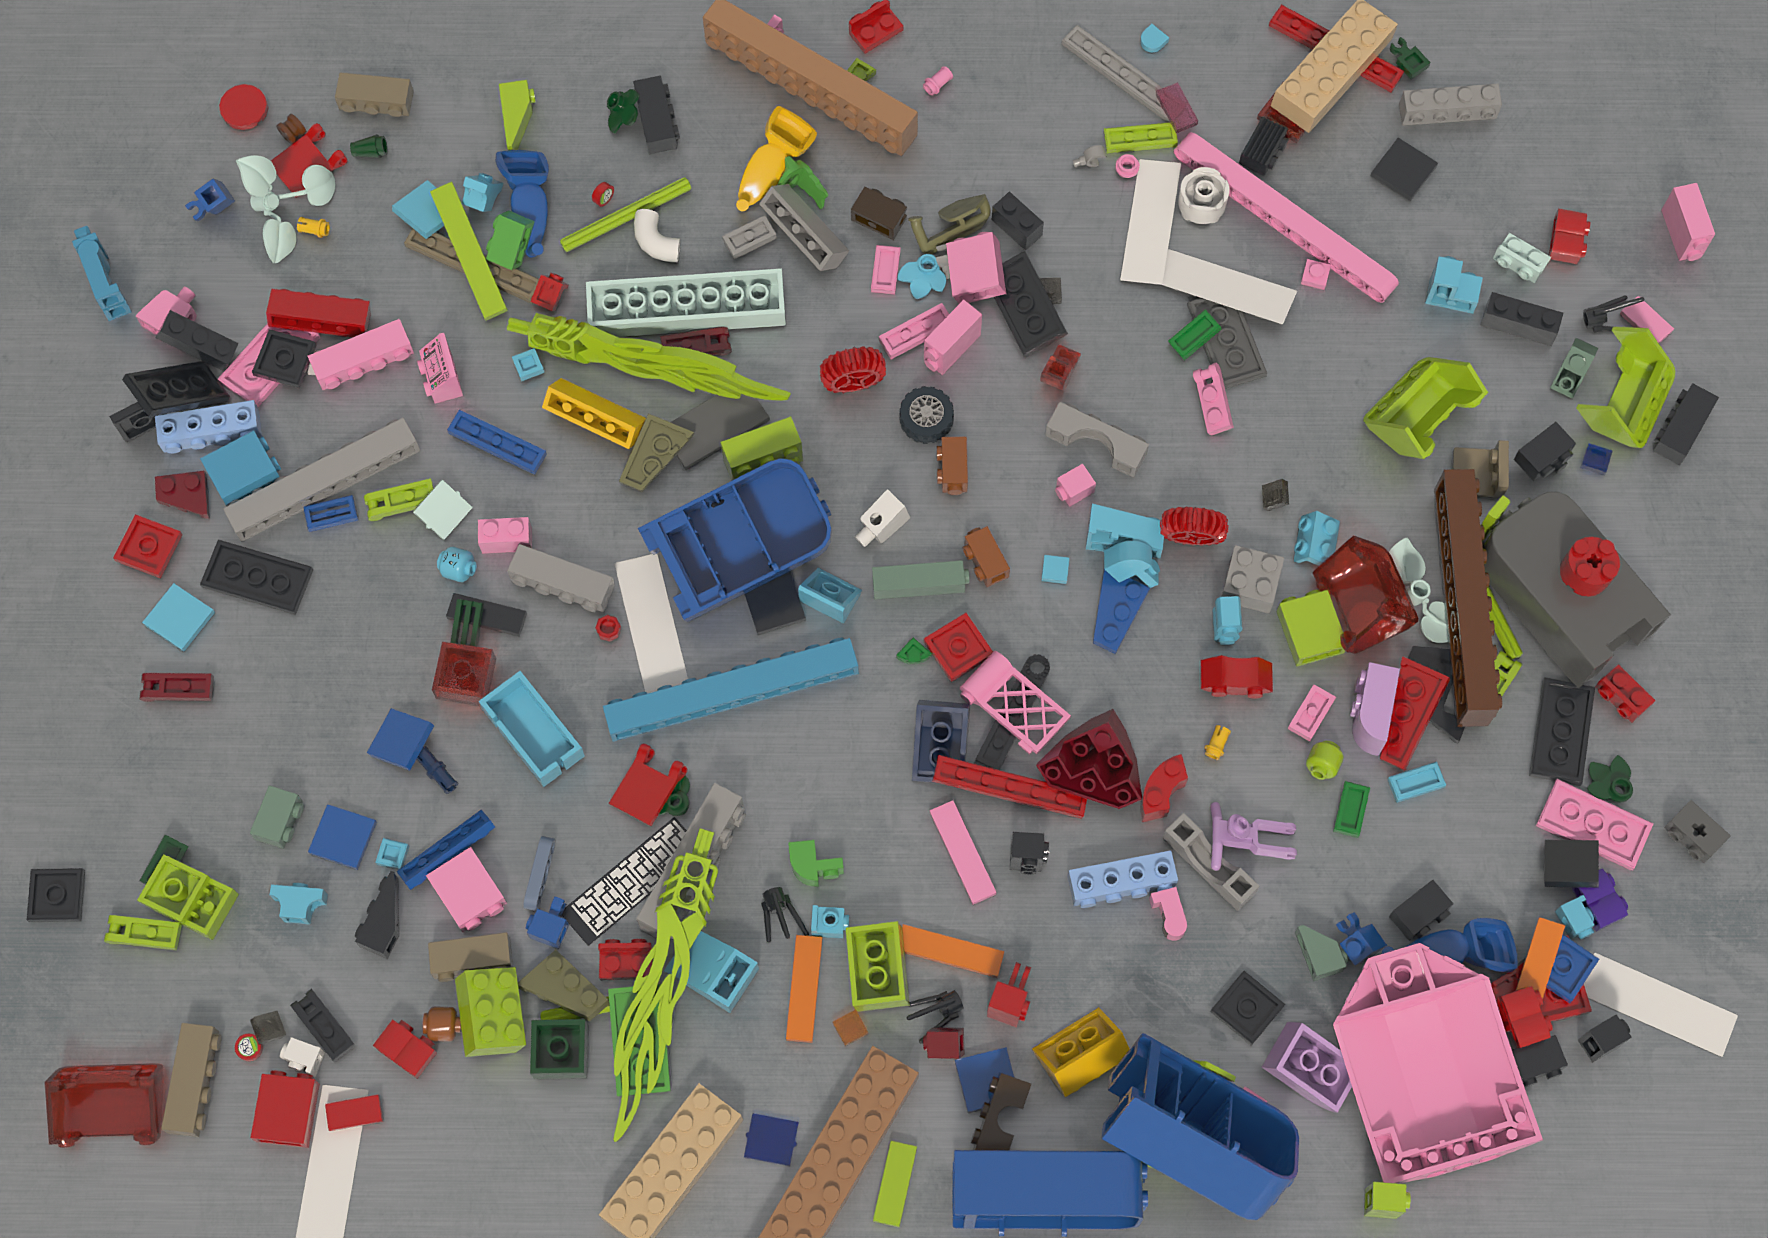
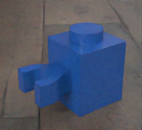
M213 178L194 192L199 200L191 201L185 206L188 210H192L197 206L199 211L193 218L195 221H200L206 212L217 215L234 203L235 200L223 182Z
M555 896L549 912L537 908L535 915H530L526 923L527 934L530 939L556 949L560 948L569 927L567 920L561 918L567 905L564 903L565 900Z
M1355 912L1346 916L1351 923L1350 927L1344 920L1336 924L1338 929L1348 936L1340 945L1354 965H1358L1373 957L1387 946L1373 924L1361 928L1359 918Z

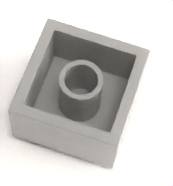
M1235 545L1221 597L1238 596L1241 600V607L1270 614L1284 557Z

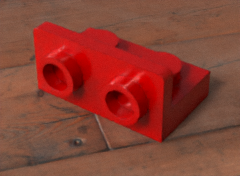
M889 0L874 3L870 9L862 14L854 15L849 21V34L864 54L899 34L904 29L903 24L890 9Z
M1619 664L1601 678L1595 686L1598 689L1599 695L1604 700L1610 701L1616 707L1618 714L1624 719H1628L1631 723L1656 701Z
M607 939L605 943H599V979L636 980L645 958L653 948L652 944L647 942L646 939H632L631 943H621L618 939ZM653 959L647 966L643 977L649 974Z

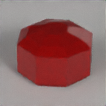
M605 615L598 619L595 629L600 639L610 642L619 637L621 625L616 617Z

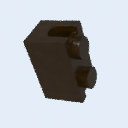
M864 186L851 208V220L894 241L907 219L905 214L907 206L898 199L892 200L884 196L877 189H869Z

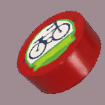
M607 182L600 183L593 191L592 201L600 207L605 206L613 197L614 187Z
M247 1033L237 1039L235 1052L242 1060L254 1061L262 1054L263 1043L256 1035Z

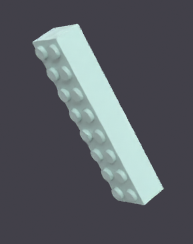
M782 268L586 282L588 323L616 337L682 333L719 327L741 329L786 325Z

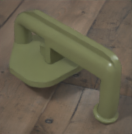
M985 194L955 201L942 208L938 214L940 218L948 222L956 221L957 224L930 238H927L923 229L922 216L909 217L908 220L911 223L913 233L922 253L933 254L937 252L936 246L953 242L957 238H964L981 229L990 216L991 208ZM980 208L981 213L964 221V217L976 212Z

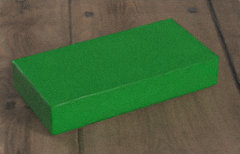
M1205 309L1169 339L1168 343L1185 361L1222 328Z
M1348 781L1344 782L1333 832L1359 838L1370 787Z

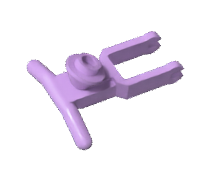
M1218 802L1211 803L1213 842L1211 868L1217 871L1221 868L1223 845L1250 849L1254 855L1284 858L1287 860L1295 859V855H1297L1295 848L1258 843V830L1292 835L1295 834L1296 830L1294 823L1257 819L1252 824H1249L1243 816L1238 814L1230 816L1227 821L1222 819L1220 804Z

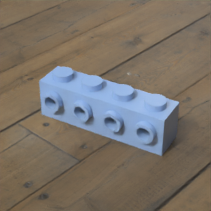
M254 400L155 416L157 442L164 453L174 454L189 448L198 450L214 444L227 445L252 431H255L257 437H262L260 413Z
M1171 850L1072 869L1068 871L1067 875L1074 906L1080 905L1081 908L1093 907L1096 905V902L1104 900L1107 903H1115L1121 901L1122 897L1132 895V898H1141L1148 895L1147 892L1156 890L1158 892L1176 887L1178 882Z

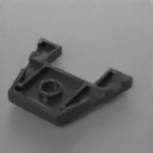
M1413 646L1408 659L1450 678L1430 721L1433 726L1438 730L1441 729L1450 736L1454 743L1458 744L1465 727H1457L1456 716L1443 711L1453 684L1450 649Z

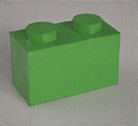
M509 210L499 214L493 223V228L495 229L493 237L487 243L486 250L488 254L486 259L510 270L520 267L535 221Z

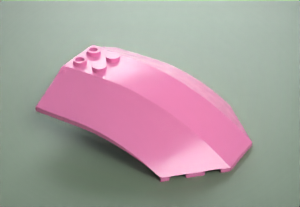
M1421 943L1368 958L1333 1026L1383 1183L1401 1184L1439 1176L1496 1159L1543 1141L1504 1029L1489 977L1478 974L1464 967L1463 964L1430 950L1429 947Z

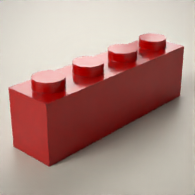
M271 289L266 316L268 327L355 337L368 332L371 311L370 301L360 298L349 299L336 295L326 296L312 292L302 293L288 289Z

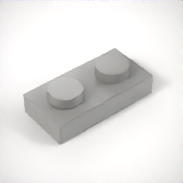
M764 215L722 236V239L733 259H736L777 239V236Z

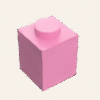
M1081 464L1057 478L1055 491L1061 501L1065 500L1070 507L1095 493L1096 482L1085 466Z

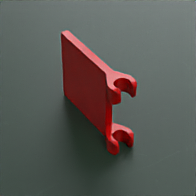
M318 123L314 124L304 136L271 160L276 169V174L291 192L305 190L302 184V176L307 167L321 165L331 172L348 162L341 150L335 151L327 161L313 144V142L323 139L326 135Z
M643 743L640 745L633 764L609 804L652 826L675 786L686 775L688 768L682 762L674 761L668 776L647 766L646 764L653 758L655 751L649 745Z

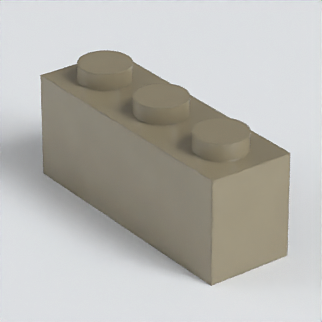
M340 72L335 100L338 108L345 112L361 111L372 115L382 113L394 117L409 116L414 90L410 79Z
M507 932L428 943L430 973L439 982L452 981L454 977L459 976L465 970L513 967L511 939Z

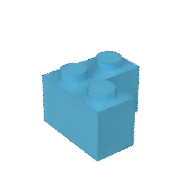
M1439 256L1430 277L1425 304L1473 314L1478 304L1483 277L1476 276L1470 272L1461 273L1463 261L1456 260L1450 256Z

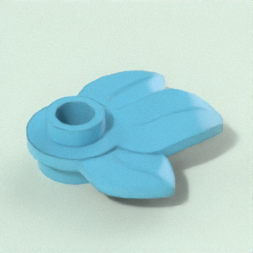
M931 254L922 255L918 258L917 262L906 263L898 273L899 281L910 283V290L915 299L927 296L931 289L942 292L946 285L945 274L940 270L936 257ZM925 265H931L932 268H931V269H924V266H925Z

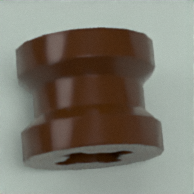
M289 114L284 123L280 122L276 125L280 134L290 144L296 141V137L307 132L303 124L293 114Z

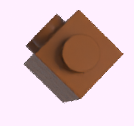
M942 437L941 446H937V461H942V469H937V484H942V493L948 492L950 495H960L963 492H967L968 488L967 437Z
M988 526L982 529L980 527L974 528L969 531L967 536H965L962 549L968 560L972 559L976 566L974 572L977 579L983 581L986 587H989L1009 578L1010 567Z

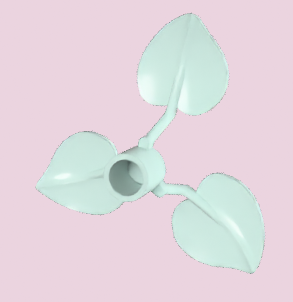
M256 155L239 158L236 160V163L240 169L243 185L247 192L252 195L250 199L252 208L258 212L264 211L265 216L274 218L265 222L263 240L271 262L278 263L289 255L296 245V232L289 222H281L280 216L271 212L279 205V199L307 194L311 205L322 206L328 203L334 194L335 178L333 173L325 167L312 165L305 169L302 176V184L305 190L275 195L273 192H269L273 189L271 183L275 181L277 176L273 163L265 157Z
M1404 538L1391 548L1384 561V571L1387 577L1393 582L1402 581L1404 586H1409L1404 592V598L1382 615L1379 607L1373 603L1362 602L1356 605L1349 615L1347 631L1350 636L1364 643L1379 642L1390 631V626L1384 618L1388 617L1406 602L1414 606L1422 603V612L1426 615L1420 622L1423 634L1429 640L1436 643L1449 642L1445 603L1439 601L1432 602L1427 610V603L1429 602L1427 597L1430 595V586L1426 581L1420 580L1426 571L1425 562L1410 540Z

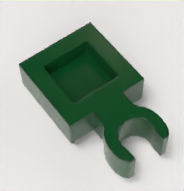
M1402 37L1398 40L1401 48H1397L1391 43L1390 52L1398 56L1396 64L1410 79H1413L1429 68L1431 62L1416 46L1409 49L1407 42Z

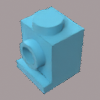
M1584 895L1561 905L1555 911L1561 924L1565 925L1564 929L1570 939L1579 936L1581 940L1594 933L1592 929L1594 917L1590 909L1583 905V902L1586 900Z
M813 905L812 936L843 938L844 931L849 927V915H845L844 908L818 907V905ZM827 917L835 918L833 924H828L825 920Z

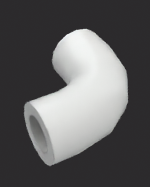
M649 209L637 210L634 218V234L641 249L652 258L678 263L680 238L665 237L658 232L659 215L657 212Z

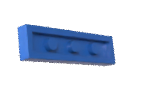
M461 410L457 412L447 429L448 434L534 475L547 455L546 450Z
M480 810L399 869L397 873L411 890L415 886L422 884L427 878L426 875L468 849L469 846L479 839L486 837L495 826L488 816Z

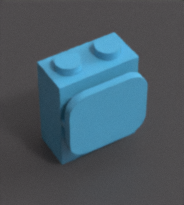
M255 431L200 458L226 506L236 499H243L251 495L257 488H265L273 484L280 477L277 471L281 470L274 456L268 457L266 451L270 450L263 436L258 439Z

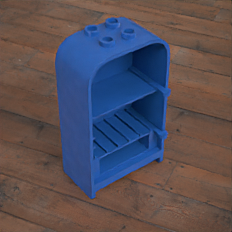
M788 459L770 461L638 528L649 552L653 555L662 553L681 591V594L673 597L684 621L688 623L819 557L827 550L832 537L828 518L831 516V512L825 500L819 501L817 494L820 493V490L814 478L808 479L799 464ZM720 499L725 500L722 505H719L714 508L711 507V504L713 502H717L719 504Z
M1145 1033L1140 1035L1111 1073L1108 1091L1119 1097V1104L1103 1123L1101 1139L1247 1220H1258L1263 1217L1270 1207L1277 1202L1285 1189L1293 1183L1298 1173L1299 1134L1289 1117L1276 1107L1202 1067L1200 1064Z
M954 1150V1162L952 1165L953 1228L999 1229V1236H1004V1229H1061V1237H1067V1229L1136 1228L1142 1223L1144 1219L1143 1211L1148 1207V1190H1143V1183H1145L1148 1174L1147 1164L1124 1151Z

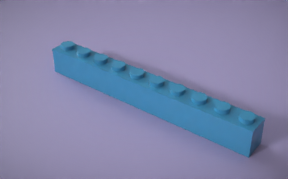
M836 638L831 640L830 644L823 646L818 644L810 645L804 651L797 653L795 651L785 652L779 658L772 660L770 658H763L754 665H738L733 667L731 671L724 673L720 671L712 672L706 678L699 680L696 678L687 679L681 685L674 687L665 685L652 693L639 692L630 699L611 700L607 703L608 705L603 706L612 741L859 674V666L851 639Z

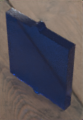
M753 1113L749 1132L746 1133L747 1143L744 1158L790 1166L793 1149L797 1146L795 1139L799 1122Z

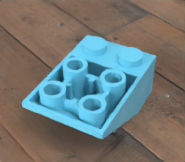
M700 931L690 948V971L686 986L731 1013L758 972V962L737 949ZM675 955L664 970L667 974H672ZM682 965L678 968L675 977L678 981L681 977Z

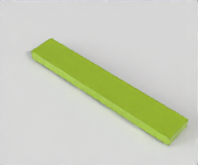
M451 181L431 190V196L484 319L487 321L507 312V306L453 182Z

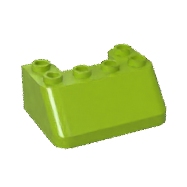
M1426 357L1413 365L1367 412L1363 421L1369 430L1399 455L1425 459L1432 454L1435 448V442L1429 437L1433 434L1434 429L1442 421L1446 420L1456 407L1474 408L1478 406L1488 391L1469 362Z

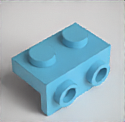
M1319 511L1301 516L1298 524L1297 543L1294 548V562L1308 561L1325 569L1332 568L1340 521Z

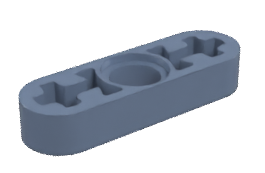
M541 836L524 898V909L536 911L540 907L554 854L555 838Z

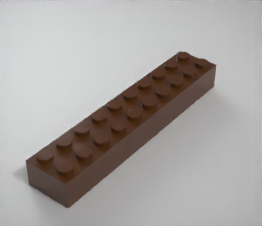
M1474 469L1444 470L1434 489L1457 727L1489 726L1499 709L1502 708V696L1497 692L1500 674L1499 670L1495 669L1494 660L1497 659V647L1492 644L1495 626L1494 621H1490L1489 612L1492 610V599L1490 596H1487L1490 578L1489 573L1485 572L1484 564L1487 562V551L1482 548L1485 530L1484 526L1480 525L1479 519L1482 515V503L1477 499L1480 482L1478 478H1475Z

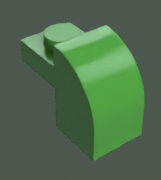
M815 840L788 842L792 871L802 883L812 887H819V876H823L824 879H835L839 877V874H844L843 858L816 860Z

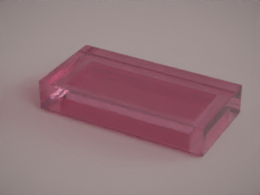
M1178 82L1156 91V97L1176 133L1198 125V119Z

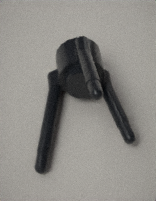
M1624 295L1598 306L1584 309L1583 319L1586 328H1593L1594 333L1601 331L1612 332L1613 326H1603V323H1606L1608 320L1607 313L1643 302L1645 300L1644 297L1625 301L1628 297Z
M782 887L771 888L762 894L764 902L761 903L764 912L766 941L768 943L771 942L769 911L772 914L777 913L785 938H790L782 912L786 909V906L804 936H809V932L793 907L789 895H784Z
M955 990L949 993L945 991L938 995L909 1002V1007L935 1001L936 1004L908 1015L906 1019L909 1021L939 1009L943 1016L946 1014L948 1016L935 1027H944L950 1021L958 1018V1011L964 1009ZM924 1036L919 1040L920 1044H923Z

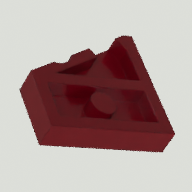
M205 470L155 477L156 500L159 504L168 507L174 506L178 510L187 513L189 511L205 519L209 518L208 486Z

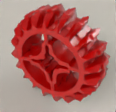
M873 347L845 348L844 351H837L836 354L829 355L820 365L821 382L827 388V391H833V393L842 392L844 394L846 392L860 391L865 388L869 389L871 385H876L877 382L882 381L886 375L885 358H883L882 353L878 349H873Z
M1188 506L1171 508L1162 514L1160 534L1169 541L1184 545H1217L1224 542L1227 537L1228 519L1227 516L1213 509Z

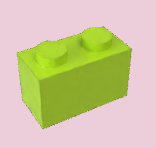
M1372 1182L1365 1188L1364 1216L1397 1219L1403 1215L1406 1209L1410 1208L1411 1202L1410 1192H1406V1184Z

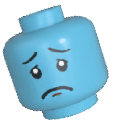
M449 547L442 551L437 560V568L440 570L442 577L457 582L467 581L470 576L474 575L477 568L473 554L468 550L456 547Z

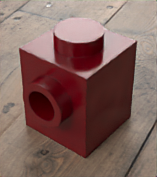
M933 1027L928 1030L927 1035H924L923 1048L924 1051H927V1057L937 1059L961 1058L965 1054L964 1028Z

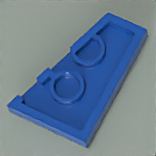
M1104 569L1093 644L1116 654L1150 588L1131 578L1119 583Z

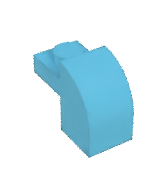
M1125 541L1104 550V569L1119 583L1137 575L1150 588L1159 584L1160 568L1158 563L1152 559V547L1139 541Z

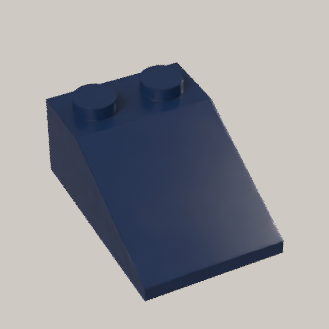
M918 701L912 781L932 782L938 755L966 762L970 717L969 703Z

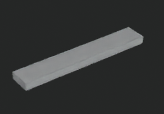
M1076 25L1062 39L1064 47L1165 122H1176L1186 111L1187 105L1080 26Z

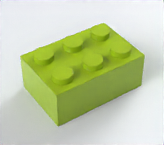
M791 416L720 442L723 462L731 481L773 460L788 459L797 464L803 461L802 442Z
M899 922L847 927L846 939L852 1005L855 1010L860 1012L910 1006L903 932Z
M516 967L465 970L455 978L465 1057L516 1053L526 1046Z

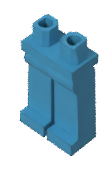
M88 226L74 230L77 239L72 241L73 246L81 259L95 299L108 321L131 313L130 306L117 283L113 284L109 276L110 264L107 261L109 257L96 233L91 234Z

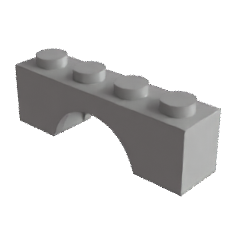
M1059 402L1046 426L1045 436L1066 446L1082 438H1092L1102 442L1111 453L1112 468L1133 478L1148 452L1149 444L1142 437L1137 435L1131 436L1123 432L1116 425H1108L1102 422L1100 418L1093 414L1087 415L1080 412L1072 404Z
M1184 813L1165 830L1163 839L1237 911L1256 894L1260 886L1245 871L1233 866L1224 858H1222L1219 870L1215 871L1211 868L1212 846L1205 838L1203 831Z

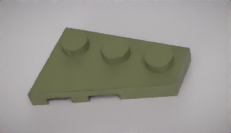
M648 413L619 479V483L643 492L695 433Z
M556 949L518 982V989L533 993L539 999L557 1004L562 1009L588 1021H591L609 1005V1000Z

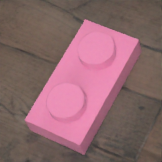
M1313 685L1288 729L1310 742L1336 697Z

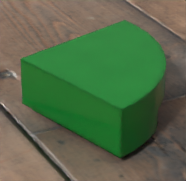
M913 637L897 653L896 658L904 663L918 664L928 660L932 653Z

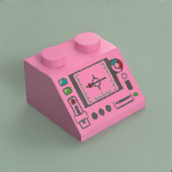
M444 333L438 334L419 350L422 360L417 361L421 375L426 374L427 381L423 382L427 397L432 396L435 404L463 396Z

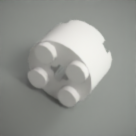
M1200 167L1193 170L1192 173L1183 178L1178 205L1182 217L1185 220L1198 224L1217 222L1226 208L1229 184L1221 176V173L1213 168Z

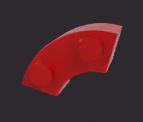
M1220 655L1201 660V689L1211 692V695L1214 697L1247 695L1248 698L1252 699L1262 698L1263 694L1273 692L1272 663L1260 657L1232 658Z
M1182 754L1167 759L1150 775L1141 800L1142 822L1167 817L1170 810L1169 798L1177 790L1186 786L1188 775Z

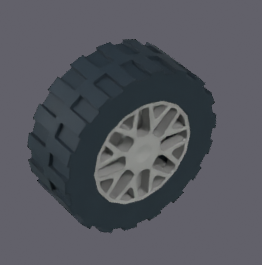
M921 386V388H915L912 392H908L905 395V399L901 402L899 420L901 428L907 437L914 439L915 442L928 444L930 442L935 443L940 439L942 440V437H945L951 431L954 419L953 403L950 402V397L945 395L942 390L935 389L932 386Z

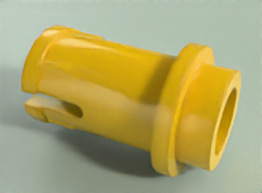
M304 217L298 219V222H302V224L297 223L298 232L314 234L319 238L328 236L330 224L325 219L313 220Z
M1220 725L1215 726L1209 744L1204 747L1206 756L1219 760L1220 756L1224 755L1223 749L1231 734L1228 728L1223 727L1221 730Z

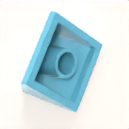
M817 568L799 586L798 592L800 602L844 624L862 590Z

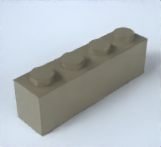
M188 1023L181 1024L161 1130L168 1134L199 1137L200 1130L205 1128L206 1114H204L205 1104H208L211 1098L209 1083L210 1078L214 1077L216 1072L215 1051H218L221 1046V1035L215 1027Z

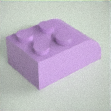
M1369 662L1366 670H1361L1359 678L1357 677L1354 692L1358 694L1352 703L1350 716L1354 717L1352 733L1357 745L1363 751L1379 756L1388 738L1400 669Z
M1286 1023L1262 1065L1263 1069L1304 1098L1332 1112L1338 1113L1352 1088L1341 1050L1303 1023Z

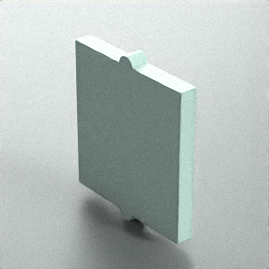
M441 480L413 513L426 524L425 527L427 529L431 528L441 539L445 540L473 507L460 496L459 491L455 492L445 481Z

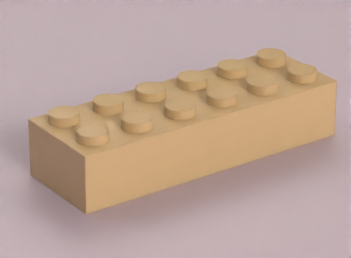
M1357 0L1275 91L1271 107L1310 133L1389 44L1398 24L1366 1Z
M698 1083L600 1212L599 1216L601 1219L626 1238H655L742 1123V1115Z

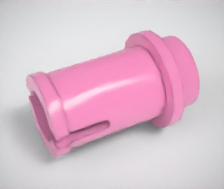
M946 66L941 67L931 78L925 79L923 84L924 90L929 95L938 94L940 92L939 89L953 78L952 72Z

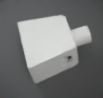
M887 489L861 516L860 521L864 528L854 537L864 547L874 538L883 543L910 519L906 507Z

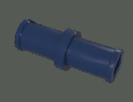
M424 746L416 760L427 771L426 775L430 779H434L444 790L445 794L453 792L459 783L445 769L446 765L442 761H438L429 748Z

